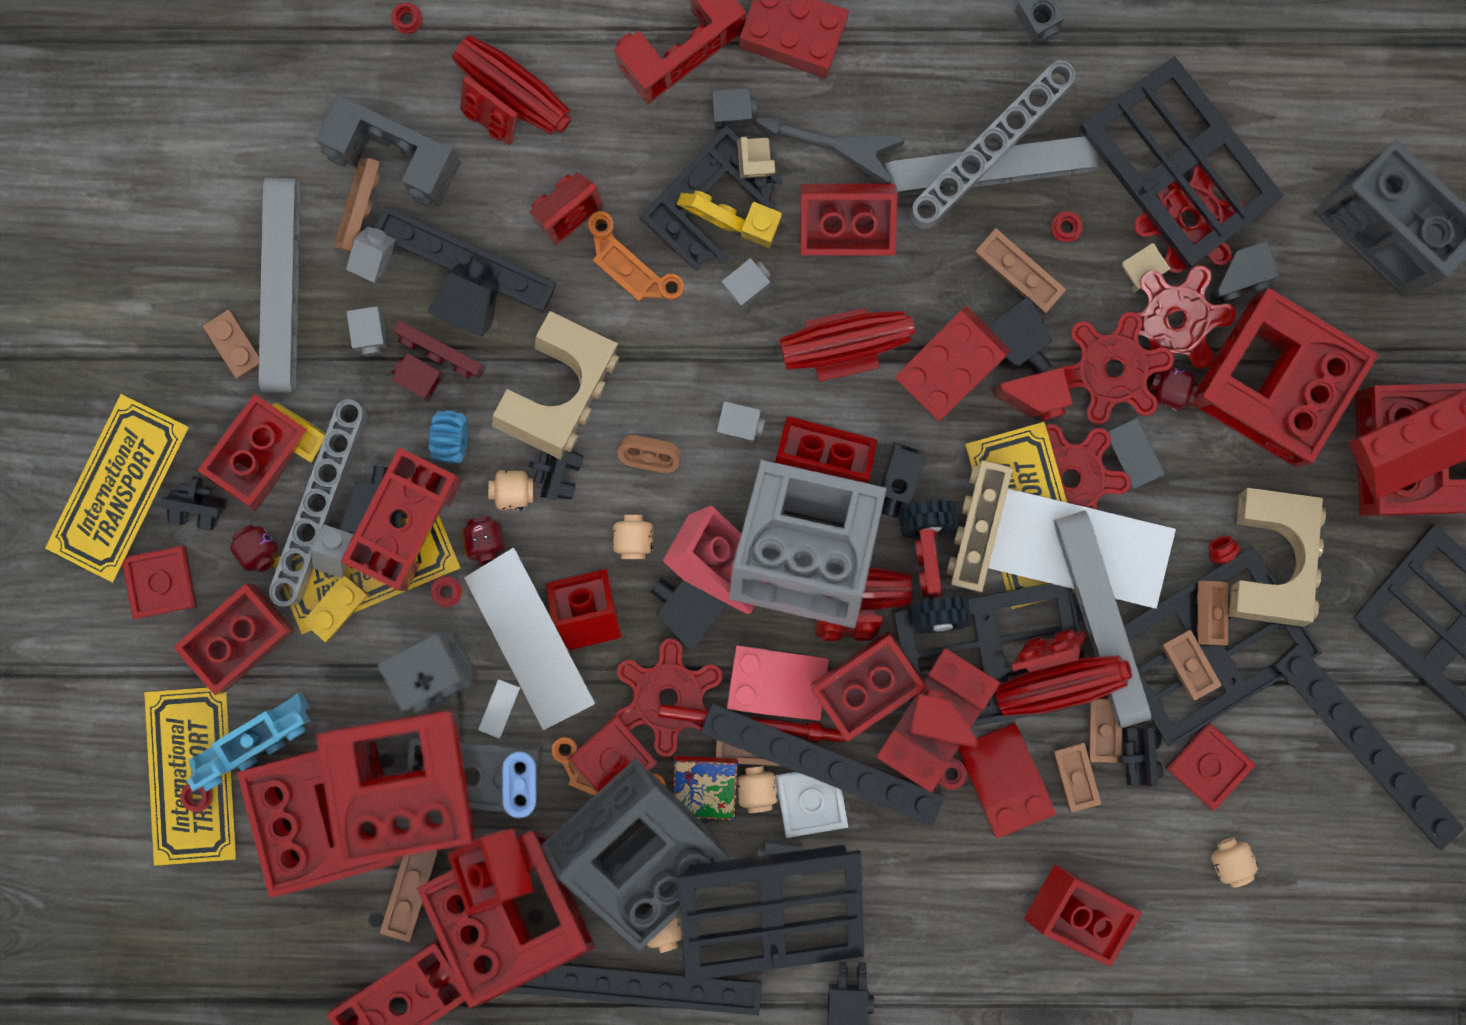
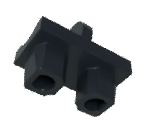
M565 450L560 460L552 455L550 457V454L542 451L539 463L529 461L528 467L536 469L534 482L543 483L540 497L556 500L557 498L572 499L576 483L562 480L565 468L579 471L584 455L574 450L571 452Z
M193 476L190 484L180 483L178 491L171 490L168 497H163L161 499V508L167 509V519L170 524L185 525L188 522L189 513L198 514L197 527L199 529L213 530L218 524L220 514L226 509L227 499L211 497L212 488L203 487L202 478Z
M1123 728L1125 754L1117 755V762L1125 763L1127 785L1158 786V779L1164 776L1163 765L1160 761H1156L1155 749H1158L1161 745V734L1154 731V728Z

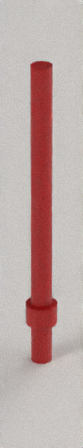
M659 705L658 717L703 723L708 711ZM749 717L793 736L805 737L806 741L820 742V739L843 743L845 741L839 729L822 727L821 723L808 722L805 725Z

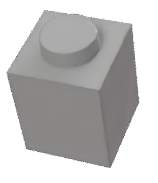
M367 226L354 239L346 270L375 283L388 268L396 239L386 235L380 229Z
M750 258L722 280L721 287L739 309L742 310L770 287L768 278L771 275L760 261L755 264Z
M376 306L346 311L352 349L361 352L362 356L380 354V349L389 348L382 309Z
M724 401L717 435L753 443L755 436L761 437L765 419L759 418L761 410Z
M324 524L311 549L313 568L343 578L348 565L342 563L341 560L354 534Z

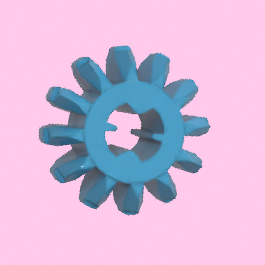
M445 410V412L437 411L432 418V425L429 427L428 448L433 460L443 464L461 463L466 456L469 426L467 424L468 420L463 413Z

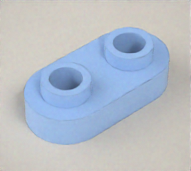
M518 751L509 755L503 764V805L509 815L522 818L528 816L534 810L537 803V767L534 758L529 753ZM516 762H523L526 765L524 773L516 772ZM516 795H524L526 797V804L523 806L517 805L515 802Z

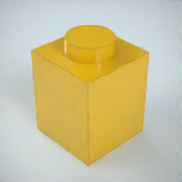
M753 202L741 230V237L770 249L781 223L782 213Z

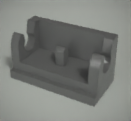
M1138 417L1108 431L1111 437V445L1124 472L1131 479L1133 489L1165 475Z

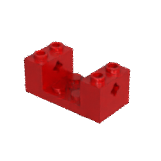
M690 0L691 11L702 25L689 35L691 39L680 46L678 43L672 46L664 54L666 58L663 60L640 31L633 35L628 33L616 43L617 47L614 49L617 66L647 105L741 34L746 21V12L737 0Z
M399 447L341 562L398 591H407L421 564L415 560L443 505L450 506L463 479ZM397 510H404L408 516V522L402 528H395L391 523V516Z
M946 648L925 679L927 688L915 695L876 757L931 793L960 745L910 734L918 695H925L926 690L945 693L944 700L952 701L970 729L1000 684V682Z
M437 937L416 951L410 959L365 989L363 987L336 1004L326 1016L332 1025H430L466 1000ZM392 998H404L408 1004L407 1011L404 1013L393 1011L391 1008Z

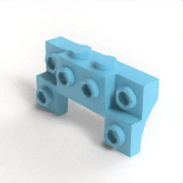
M297 693L278 707L263 712L212 743V747L189 759L191 777L187 782L192 791L204 788L206 792L223 782L221 776L237 768L242 771L258 763L256 759L258 755L265 751L268 755H271L285 746L284 739L287 738L290 741L304 733L306 730L303 726L311 722L306 713L311 707L303 693Z

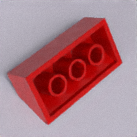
M1466 389L1348 441L1375 500L1466 460Z

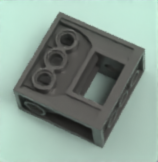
M1397 139L1356 166L1313 211L1319 219L1402 297L1448 278L1466 259V204Z
M637 758L630 762L541 845L557 878L638 951L679 915L677 875L688 874L689 871H685V868L695 859H698L697 864L731 860L713 832ZM639 817L641 818V820L630 831H628L616 844H614L602 857L599 856V854L608 845H610L622 832H624L636 819H638ZM673 882L672 886L664 891ZM708 887L695 889V899ZM649 903L650 909L645 914L638 915V912Z

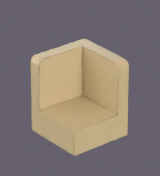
M740 137L737 140L740 178L772 176L775 173L774 160H770L768 138L747 139V137Z
M1154 243L1122 263L1123 269L1134 284L1131 287L1133 293L1142 289L1140 279L1145 272L1155 270L1164 275L1170 270V267Z

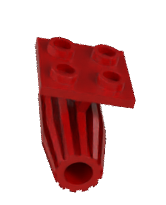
M471 35L463 39L460 45H458L452 60L466 74L462 81L460 109L466 118L472 122L480 123L494 139L502 140L509 146L514 139L517 117L550 135L556 134V132L562 134L568 128L572 120L569 117L570 109L542 80L506 53Z
M866 308L805 321L806 328L780 338L779 343L786 370L816 368L818 381L824 382L880 369L877 355L910 342V335L915 334V327L912 316H906L904 311L867 313Z
M869 567L855 628L817 620L815 637H822L823 641L829 642L839 641L841 637H854L856 641L872 640L873 636H878L882 624V615H876L874 611L911 605V574ZM823 595V596H825L826 598H831V599L834 598V597H830V596Z
M1073 629L1064 630L1055 635L1056 638L1044 640L1043 637H1037L1025 643V646L1012 663L1013 671L1026 668L1029 672L1006 681L997 687L996 699L998 706L1004 716L1043 714L1092 702L1127 687L1128 679H1132L1130 664L1128 660H1123L1120 655L1079 658L1081 644L1086 637L1084 630L1075 633Z

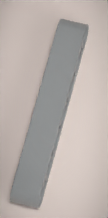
M1056 61L1051 64L916 199L910 212V218L914 226L920 229H928L934 226L1067 93L1075 79V70L1071 64L1066 61ZM1055 73L1064 76L1066 83L1063 85L1054 83L1051 75ZM1033 95L1041 97L1044 106H1033L1029 101V97ZM1011 117L1019 119L1022 128H1010L1007 124V119ZM989 139L997 141L1000 150L995 152L989 151L985 147L984 141ZM967 161L976 164L978 172L968 174L963 170L962 164ZM945 183L951 184L955 188L956 194L945 196L941 193L940 186ZM924 205L929 206L933 210L934 216L929 219L922 218L918 214L917 208Z
M1085 136L1014 145L973 187L1096 171L1100 169L1098 153ZM1000 147L989 148L988 150L995 152L1000 150ZM963 152L890 161L882 166L892 178L891 184L896 186L897 197L922 194ZM967 161L962 164V168L966 173L975 174L978 172V168L973 162ZM948 183L940 186V191L955 190Z
M265 178L263 183L259 388L261 392L293 393L296 388L300 239V183L298 178Z
M346 399L338 403L331 418L269 589L270 599L278 606L297 605L303 599L314 569L311 549L324 524L330 526L368 421L367 409L354 400ZM350 407H356L358 409V418L352 423H347L345 420L346 410ZM345 436L348 442L347 448L343 452L337 453L334 448V442L338 437ZM333 465L337 471L336 478L331 482H326L323 477L324 470L328 466ZM323 495L326 500V506L322 511L317 512L313 508V500L316 496ZM310 524L315 529V536L311 541L307 542L302 537V530L306 525ZM296 554H300L304 558V566L299 571H295L291 565V560ZM288 583L293 588V596L290 600L285 601L281 597L280 591L282 586Z
M1084 510L1055 519V530L1095 657L1120 655L1123 660H1128L1132 670V679H1128V686L1108 694L1117 725L1121 729L1150 720V708L1090 518Z

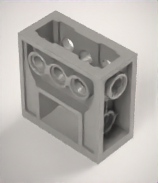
M761 460L733 565L729 600L855 628L886 488ZM784 511L845 524L842 529L784 516ZM761 581L769 582L771 584H764ZM823 595L830 596V597H834V598H832V599H831V598H826V597L823 596Z

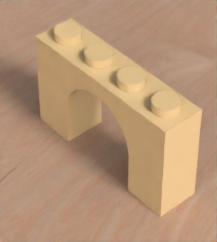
M549 311L536 335L535 349L567 364L576 373L580 389L571 400L558 406L540 405L507 389L493 414L492 427L561 460L565 450L568 452L572 451L578 439L575 431L579 424L585 426L592 412V408L589 407L592 399L600 398L606 382L602 381L607 372L612 374L620 357L616 355L618 343Z
M1246 488L1239 494L1236 525L1270 529L1283 535L1294 549L1296 566L1292 577L1285 584L1270 585L1239 580L1231 585L1229 617L1301 627L1313 623V620L1317 618L1319 602L1315 600L1316 588L1319 587L1321 582V570L1317 569L1318 557H1321L1324 547L1323 539H1320V529L1326 519V510L1322 508L1323 498Z

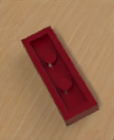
M399 320L393 329V332L400 336L399 343L412 350H415L416 346L427 350L428 352L425 356L440 365L446 360L455 365L454 372L469 380L472 375L480 379L485 370L481 363Z

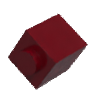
M408 353L404 358L400 357L396 361L391 372L394 374L393 382L428 402L444 377V374Z

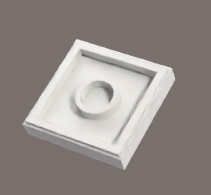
M796 771L776 774L786 838L848 828L841 789Z

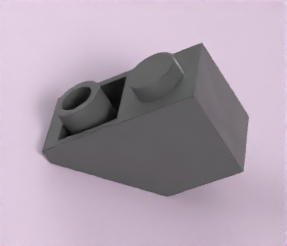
M1268 241L1238 250L1232 254L1230 261L1225 264L1211 293L1212 301L1223 298L1225 303L1242 297L1241 291L1252 288L1253 293L1272 287L1270 281L1278 278L1279 273Z

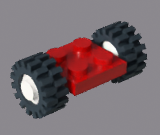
M934 499L929 502L925 500L920 501V503L914 502L903 506V508L899 509L901 533L903 537L921 538V540L915 541L919 566L925 565V571L919 572L923 597L929 596V599L923 600V602L918 601L911 605L914 631L922 634L927 632L928 634H933L935 632L944 633V631L950 632L955 631V629L960 630L964 629V627H969L972 625L969 599L964 596H942L934 539L935 536L950 534L959 528L955 502L951 500L946 501V499L939 501Z

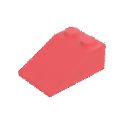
M712 505L689 514L665 555L663 562L685 582L746 614L752 612L755 605L729 600L732 570L742 533Z
M736 645L727 709L820 721L822 705L811 691V684L827 673L829 658Z

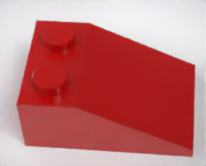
M578 172L572 177L568 174L561 178L555 185L557 189L549 196L543 194L537 198L531 205L533 209L529 211L532 219L555 246L603 207L597 187Z
M254 394L197 471L203 477L256 512L275 486L305 436L307 429Z
M1016 723L976 738V747L959 746L958 751L967 769L974 791L991 833L996 838L1056 815L1045 785Z
M1054 864L1026 913L1024 920L1041 934L1111 967L1142 912L1080 876Z

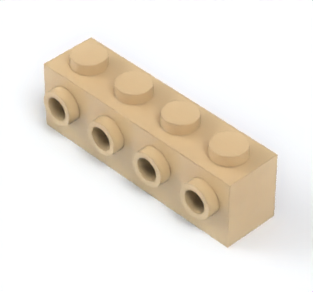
M981 460L980 466L973 465L969 483L975 484L972 497L966 495L962 514L967 515L965 527L958 526L954 545L960 547L957 558H950L946 574L952 576L951 585L979 592L983 591L1013 471L1012 467Z

